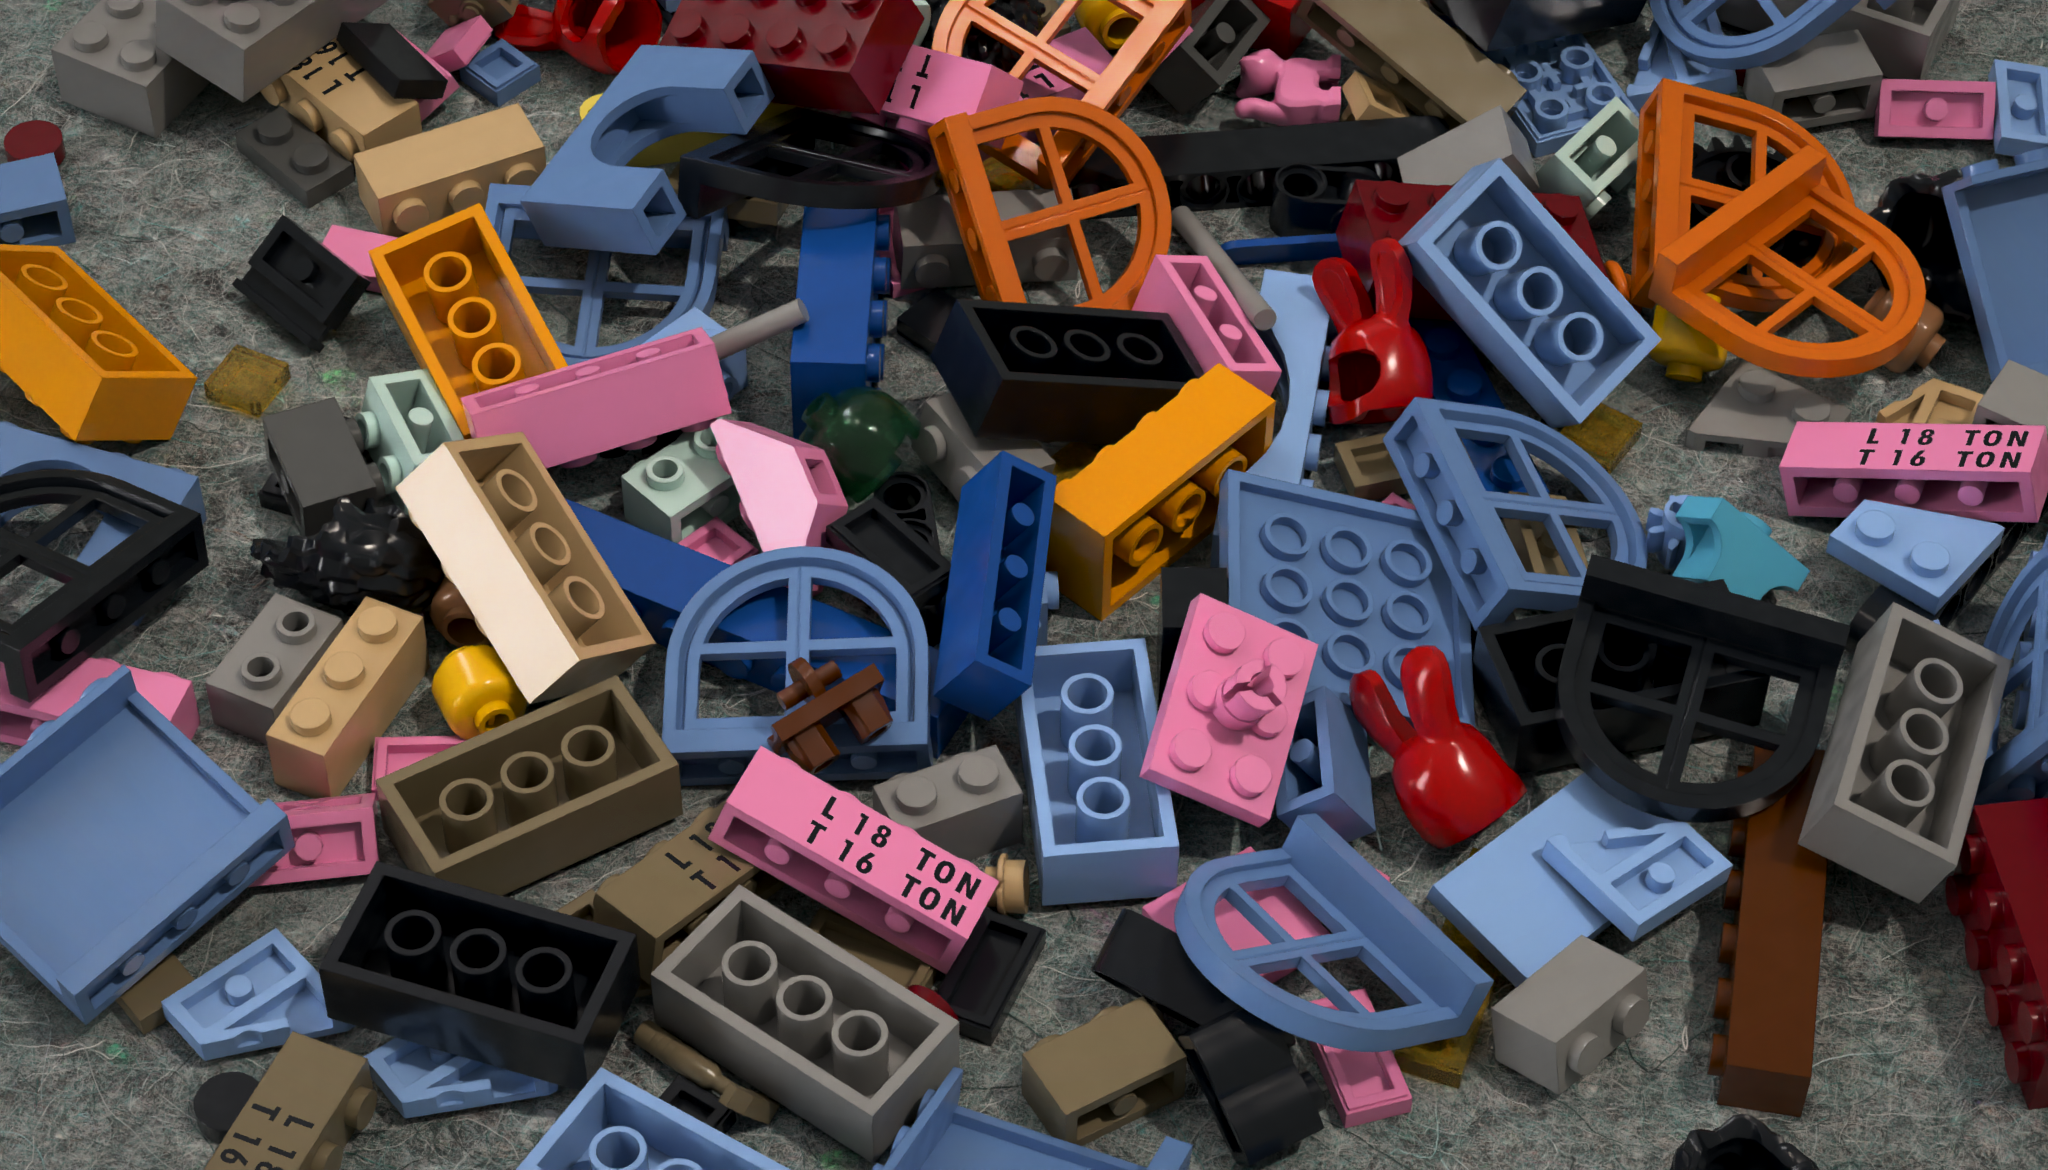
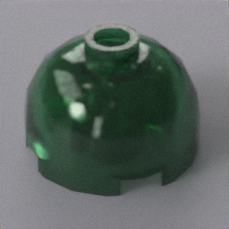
M870 386L852 387L842 390L833 397L828 392H825L814 399L802 415L801 419L806 423V426L800 434L799 440L824 449L844 496H849L858 504L877 490L898 469L903 461L895 454V451L903 442L905 436L911 440H917L920 434L921 422L904 405L885 391Z

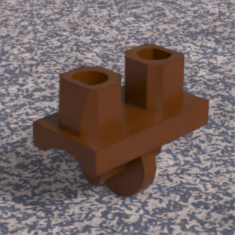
M799 657L788 664V671L793 684L776 693V698L785 711L803 700L806 704L772 724L771 730L773 735L767 738V742L778 756L787 752L790 758L806 772L812 775L819 773L838 760L841 754L826 732V727L844 718L861 745L868 743L891 727L893 719L884 698L880 694L885 679L875 664L872 663L826 691V686L842 677L838 665L831 660L814 670L804 658Z

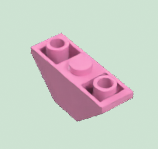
M718 419L711 423L710 427L717 441L716 455L718 461L733 479L741 499L739 503L741 516L746 525L755 532L762 551L766 552L798 546L834 549L826 542V526L847 514L849 506L825 450L751 422ZM813 584L812 597L821 593L824 586Z

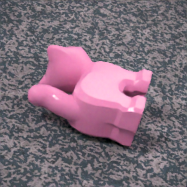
M1268 48L1244 56L1239 61L1241 67L1240 83L1236 90V96L1243 99L1238 101L1234 107L1237 117L1241 119H1256L1276 124L1277 126L1339 122L1341 86H1338V80H1340L1341 55L1332 54L1327 60L1307 58L1284 60ZM1275 93L1274 99L1271 102L1252 98L1254 96Z

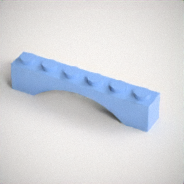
M1265 269L1260 295L1274 310L1277 319L1272 328L1261 331L1255 327V330L1282 370L1275 387L1281 397L1285 417L1281 430L1266 453L1245 473L1314 488V480L1304 479L1305 470L1317 472L1322 435L1312 434L1313 426L1325 427L1330 391L1321 390L1320 386L1321 382L1329 383L1328 360L1331 346H1328L1329 339L1334 340L1338 332L1318 297L1312 275ZM1219 505L1213 530L1210 568H1219Z

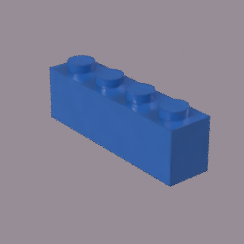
M1003 450L961 487L933 691L934 697L987 721H990L1032 686L1057 479L1056 475Z

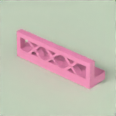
M376 792L275 803L288 816L295 847L248 887L370 874L376 861H380L376 827L378 814Z

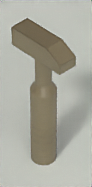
M651 1020L644 1021L637 1028L634 1034V1043L700 1088L714 1090L720 1094L721 1097L718 1102L727 1108L769 1125L780 1105L765 1095L738 1086L722 1075L721 1069L717 1064Z

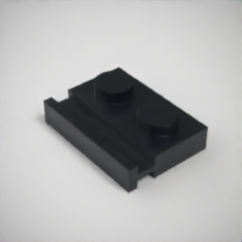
M282 214L248 261V264L252 266L242 280L236 278L232 285L305 345L320 353L325 347L321 341L330 329L335 331L338 329L371 282L300 225Z

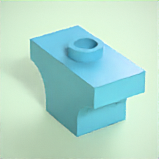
M1687 496L1675 516L1684 529L1686 547L1680 563L1672 574L1674 577L1695 583L1724 579L1731 593L1761 600L1764 594L1771 589L1798 592L1810 572L1808 568L1770 537L1772 529L1764 521L1752 514L1740 512L1724 498Z

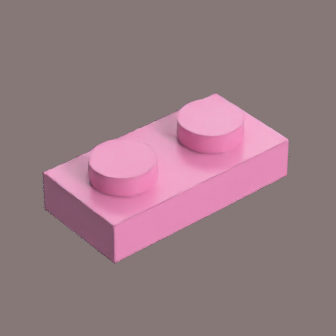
M1882 79L1875 110L1874 137L1993 140L1996 82Z

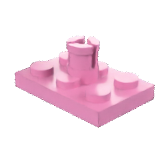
M1200 593L1190 602L1139 777L1258 828L1267 823L1271 818L1319 644Z

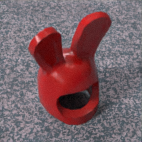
M557 0L553 12L518 4L514 16L493 27L497 41L502 38L519 51L560 49L593 71L617 76L641 45H658L662 30V14L656 0Z
M1390 237L1380 239L1370 247V265L1376 291L1375 314L1357 270L1350 262L1339 257L1320 260L1313 270L1312 280L1314 288L1338 332V335L1331 343L1328 360L1330 393L1327 411L1329 422L1333 424L1397 421L1414 397L1428 399L1433 397V377L1429 355L1419 333L1410 326L1408 321L1412 303L1413 268L1404 248L1396 239Z
M1421 645L1408 652L1403 658L1400 668V679L1407 709L1415 729L1399 711L1385 682L1376 671L1365 670L1354 674L1350 680L1349 695L1356 720L1371 739L1393 758L1394 763L1391 774L1394 791L1411 825L1425 842L1437 849H1442L1459 843L1490 825L1524 797L1527 789L1519 775L1504 762L1488 739L1473 725L1460 722L1455 705L1451 672L1444 653L1433 645Z

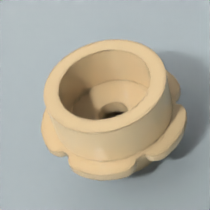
M1002 853L999 856L997 866L985 867L984 873L999 881L986 907H997L998 913L1006 916L1008 914H1027L1030 894L1028 861L1009 860L1008 854Z

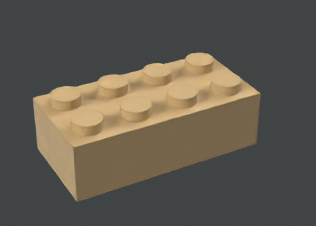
M523 432L443 442L395 487L408 508L411 521L423 532L441 561L444 574L459 590L475 616L478 629L490 640L516 682L518 690L524 695L529 704L571 695L615 675L619 676L656 644Z

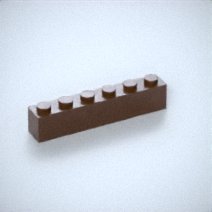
M1754 746L1750 766L1738 765L1735 778L1743 776L1761 766L1774 754V751ZM1816 749L1806 773L1784 797L1759 812L1734 819L1731 822L1727 856L1739 857L1738 870H1731L1725 883L1722 909L1734 910L1733 924L1725 922L1722 924L1717 963L1729 965L1728 978L1718 977L1712 1010V1018L1724 1020L1723 1034H1712L1707 1064V1075L1719 1076L1718 1105L1801 1117L1812 1077L1828 859L1799 845L1798 841L1825 750Z

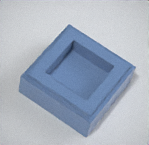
M502 38L476 54L467 66L459 69L460 80L497 107H500L541 81L540 65Z

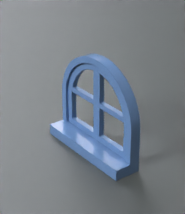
M1649 0L1654 19L1660 30L1684 55L1708 67L1736 70L1762 66L1793 53L1818 36L1861 0H1808L1786 18L1772 0H1757L1774 25L1755 33L1739 36L1713 34L1697 26L1727 0H1692L1686 6H1684L1683 0ZM1876 0L1883 10H1886L1897 1Z
M490 183L485 213L506 252L511 257L514 238L541 240L520 203L521 198L531 186ZM727 206L699 219L685 216L663 246L690 249L684 286L608 282L612 252L589 250L585 280L520 276L529 293L582 296L575 345L555 341L568 366L641 345L693 307L709 316L716 296L722 251H727L730 231ZM605 298L677 302L671 312L659 324L643 335L620 344L598 347Z
M1414 397L1382 439L1475 631L1478 630V627L1504 622L1515 608L1556 612L1577 608L1587 569L1564 524L1606 529L1611 547L1610 559L1645 569L1647 567L1648 547L1646 546V535L1633 505L1621 487L1581 447L1561 433L1533 418L1496 407ZM1460 438L1503 444L1529 496L1486 491ZM1528 453L1543 460L1563 474L1584 494L1590 503L1550 498ZM1499 517L1543 522L1570 576L1526 572Z
M2048 545L2042 548L2028 562L2013 582L1993 619L1983 647L2011 660L2020 636L2037 607L2034 650L2009 670L2002 699L2005 698L2031 676L2028 725L1997 751L2000 704L1973 807L1974 805L2048 798Z
M809 546L780 548L750 556L731 565L709 580L695 593L683 609L673 628L667 647L662 741L679 764L681 786L737 784L760 746L774 753L767 742V738L773 735L771 725L806 704L803 700L787 711L784 710V715L699 718L702 661L786 658V688L793 684L788 671V664L799 657L804 658L810 664L811 657L896 654V711H890L893 719L891 727L886 732L862 745L844 718L826 727V732L841 754L838 760L814 776L822 781L890 779L897 774L912 773L933 766V750L930 738V651L923 619L915 602L905 588L888 572L862 557L836 549ZM813 584L840 589L861 599L878 613L892 636L811 639ZM788 586L787 640L708 643L722 620L740 604L765 591ZM787 752L780 756L792 760Z
M1316 813L1297 815L1282 848L1225 856L1213 859L1199 866L1190 875L1174 912L1176 932L1185 952L1199 971L1223 994L1251 1014L1283 1031L1333 1048L1359 1052H1383L1466 1035L1494 982L1486 972ZM1284 886L1332 934L1295 940L1246 892ZM1225 898L1271 944L1233 951L1218 929L1215 919V905ZM1358 957L1408 1006L1370 1013L1319 963ZM1297 968L1339 1010L1323 1007L1301 999L1277 987L1259 974Z

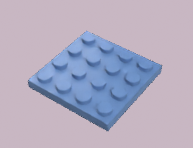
M1228 469L1219 483V568H1227L1228 605L1319 644L1305 693L1325 685L1353 712L1349 695L1350 680L1356 673L1373 670L1381 676L1399 711L1415 729L1407 709L1400 679V668L1403 658L1409 651L1417 646L1433 645L1444 653L1449 664L1455 705L1460 722L1468 723L1475 727L1470 619L1417 510Z

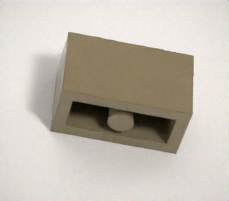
M1142 996L1121 1007L1110 1006L1097 1013L1090 1022L1062 1035H1049L1038 1041L1029 1051L1023 1053L1021 1094L1052 1137L1083 1146L1183 1097L1185 1093L1187 1055Z

